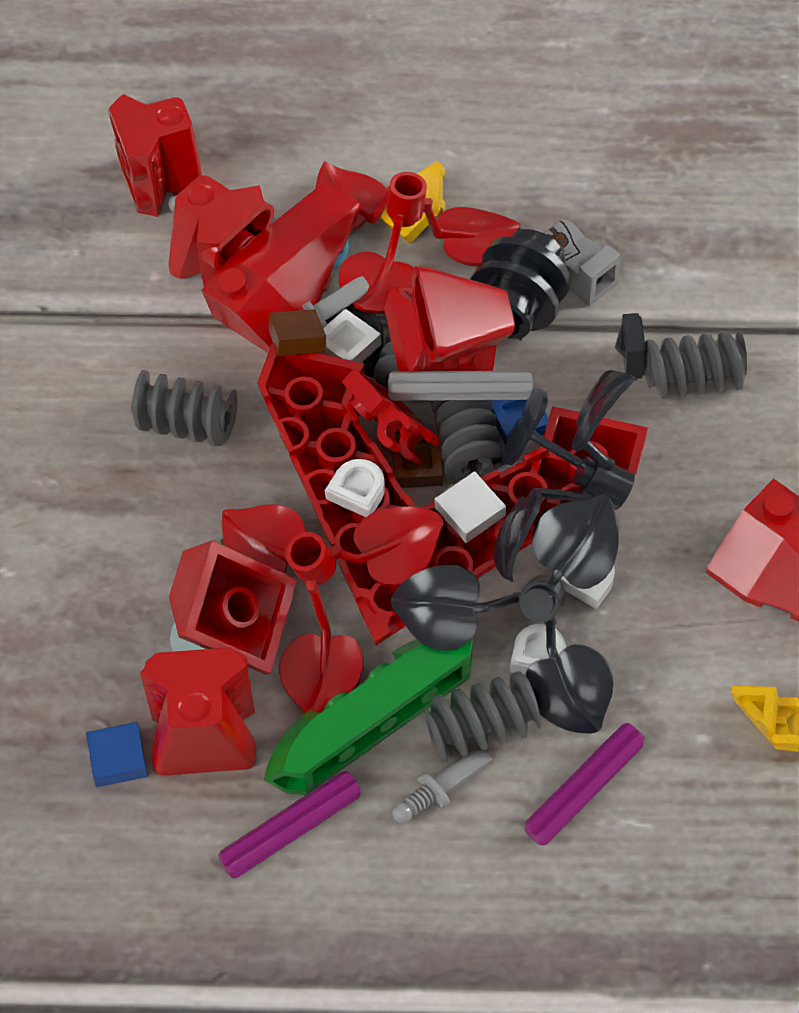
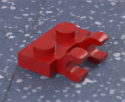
M356 368L343 379L342 383L354 395L349 403L366 420L371 422L374 419L378 423L377 436L384 446L397 453L400 451L403 457L416 465H420L423 460L416 454L415 447L417 443L425 439L435 447L440 444L439 437L433 431L426 428L425 424L403 401H392L389 399L387 388ZM396 430L400 433L399 444L394 439Z

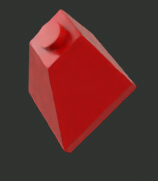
M213 540L186 549L182 552L169 595L178 637L205 649L231 647L234 651H239L246 656L248 668L264 675L271 674L297 579Z

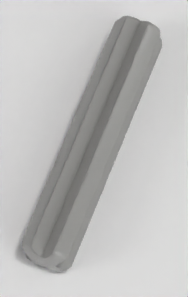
M529 371L391 372L388 377V396L392 401L528 400L533 391V379Z

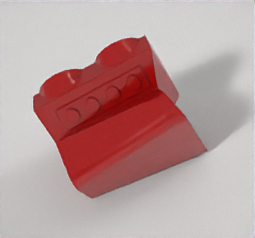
M122 94L108 109L120 167L137 213L158 217L168 191L178 195L193 180L203 175L192 121L181 98L173 97L146 105Z
M202 175L193 180L176 196L168 262L169 272L172 276L184 279L201 273L203 286H205L235 252L271 224L274 217V208L271 204L264 201L260 185L229 190L211 177Z
M416 266L412 272V288H390L384 307L398 372L493 371L497 345L513 333L515 327L508 294L504 289L426 266Z
M231 647L159 652L145 661L140 675L152 720L158 723L151 752L152 766L158 775L168 776L247 770L255 766L257 761L255 741L243 722L244 719L255 713L247 658L243 653L234 651Z

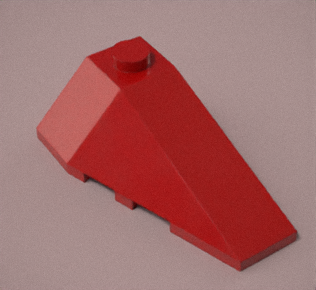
M324 181L235 252L201 291L212 317L268 353L273 343L268 330L269 313L304 310L302 306L306 302L310 301L313 306L320 302L323 292H327L331 283V272L338 255L343 253L361 209L360 202Z
M773 478L742 510L706 567L705 573L743 601L758 607H762L763 603L792 613L790 618L799 621V496Z

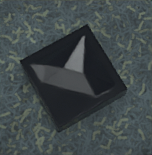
M639 313L622 314V324L614 347L623 356L625 373L637 379H642V375L645 374L646 359L642 316H639Z

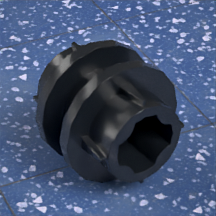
M518 228L511 237L504 236L493 240L482 255V264L477 267L470 280L501 288L507 292L515 324L514 331L508 339H519L521 341L530 331L547 328L555 320L558 314V305L570 290L571 276L564 264L565 249L553 238L536 230Z

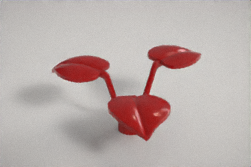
M324 161L316 180L315 189L326 181L360 202L361 209L352 231L359 229L365 221L376 224L385 210L393 222L385 258L375 252L363 251L349 256L340 267L338 281L340 288L361 276L368 282V291L360 299L352 303L355 309H360L365 313L385 314L384 307L390 288H412V272L414 268L407 263L393 260L401 228L414 225L421 219L423 212L426 215L433 236L437 239H444L443 250L445 254L452 260L469 266H479L482 264V255L493 240L504 236L511 237L521 225V223L503 215L470 207L447 209L440 213L437 221L432 210L433 200L425 198L427 190L426 181L423 177L413 172H400L394 175L390 180V185L386 188L382 183L370 176L344 170Z
M271 504L245 509L223 510L222 534L226 547L284 574L289 564L300 580L306 583V589L310 594L320 624L321 637L315 634H304L297 637L284 649L279 664L281 683L287 694L304 714L309 710L321 713L333 697L341 692L350 693L356 689L364 670L363 653L358 642L349 635L331 637V627L318 590L319 585L327 582L333 576L336 570V560L340 559L356 565L367 562L368 572L376 582L387 586H400L409 577L428 568L431 564L443 526L440 514L420 507H392L376 511L364 518L354 530V542L361 554H353L342 550L339 545L329 548L318 534L307 532L304 521L298 513L286 506Z

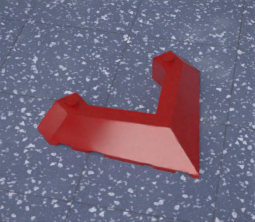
M272 343L257 381L260 393L330 547L339 545L344 551L361 554L354 542L353 535L356 527L366 517L327 500L325 496V489L340 466L350 460L365 459L375 463L381 469L384 476L385 492L374 512L392 507H416L410 496L406 495L393 476L392 468L376 443L370 440L361 426L360 414L349 403L354 395L346 388L342 381L354 368L365 374L364 363L320 353L278 356ZM552 406L543 437L581 459L586 456L594 459L585 449H582L580 452L572 449V441L578 429L576 421L579 412ZM603 418L589 441L605 456L615 460V465L637 475L649 428ZM540 446V448L524 455L523 461L500 473L496 469L480 477L505 504L506 516L467 543L442 517V530L429 567L444 564L457 565L469 570L478 579L496 567L494 563L495 541L503 522L521 496L527 497L533 488L579 492V486L573 484V477L577 467ZM548 498L541 500L539 512L519 552L532 544L533 530L541 516L552 507L569 501ZM435 501L421 507L440 514L435 509ZM340 559L337 560L375 646L406 627L391 606V598L399 586H387L376 582L368 572L367 562L356 565Z

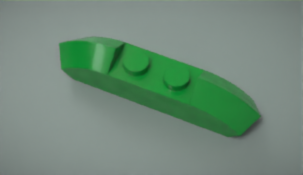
M474 636L465 645L450 651L432 649L417 639L393 651L392 654L395 658L393 663H383L377 666L367 676L365 682L350 693L341 692L327 703L323 712L318 713L309 710L292 724L282 736L271 755L264 781L286 794L307 795L423 713L424 707L430 708L432 697L439 694L445 697L469 680Z

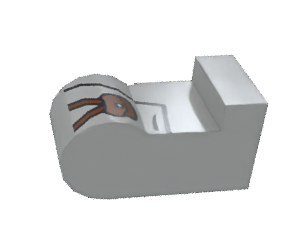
M561 219L544 232L565 249L564 264L571 276L570 290L588 306L592 305L618 284L621 254L612 247L606 245L602 249L588 237L585 238L579 228L566 219ZM600 277L601 281L596 285L597 279Z

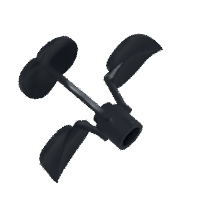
M614 370L605 371L598 378L587 396L577 417L576 425L578 429L572 441V449L577 452L585 449L594 459L588 456L581 459L538 434L535 428L546 411L548 395L546 391L537 388L528 398L522 410V417L516 421L508 436L504 448L503 461L508 465H513L520 458L530 439L577 467L573 477V484L579 486V492L533 488L527 497L521 496L503 522L494 545V563L503 578L514 582L513 567L515 559L539 512L543 498L576 501L606 494L610 497L615 510H618L628 498L634 484L635 475L615 465V460L605 456L589 440L618 398L634 382L638 381L636 377Z
M600 494L587 499L561 503L545 512L534 527L532 546L537 560L543 566L554 569L552 575L542 574L532 578L521 592H514L512 595L484 603H476L480 593V583L476 575L463 567L444 564L421 570L405 580L393 594L391 606L418 641L432 649L450 651L460 648L473 638L478 629L476 613H485L509 605L519 604L521 611L527 618L537 622L544 621L546 625V649L549 658L533 662L525 674L532 687L539 714L550 723L564 730L585 734L596 733L602 728L604 717L613 695L614 681L610 665L599 651L582 644L570 645L558 653L555 631L557 621L554 615L560 609L565 599L564 587L560 582L562 576L576 588L589 589L603 581L612 570L619 545L618 520L612 501L608 495Z

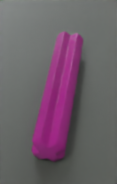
M630 723L622 724L526 820L524 829L526 834L538 845H547L643 748L645 739L643 734Z
M348 771L340 772L220 850L218 856L223 869L231 878H238L345 808L361 795L357 781Z

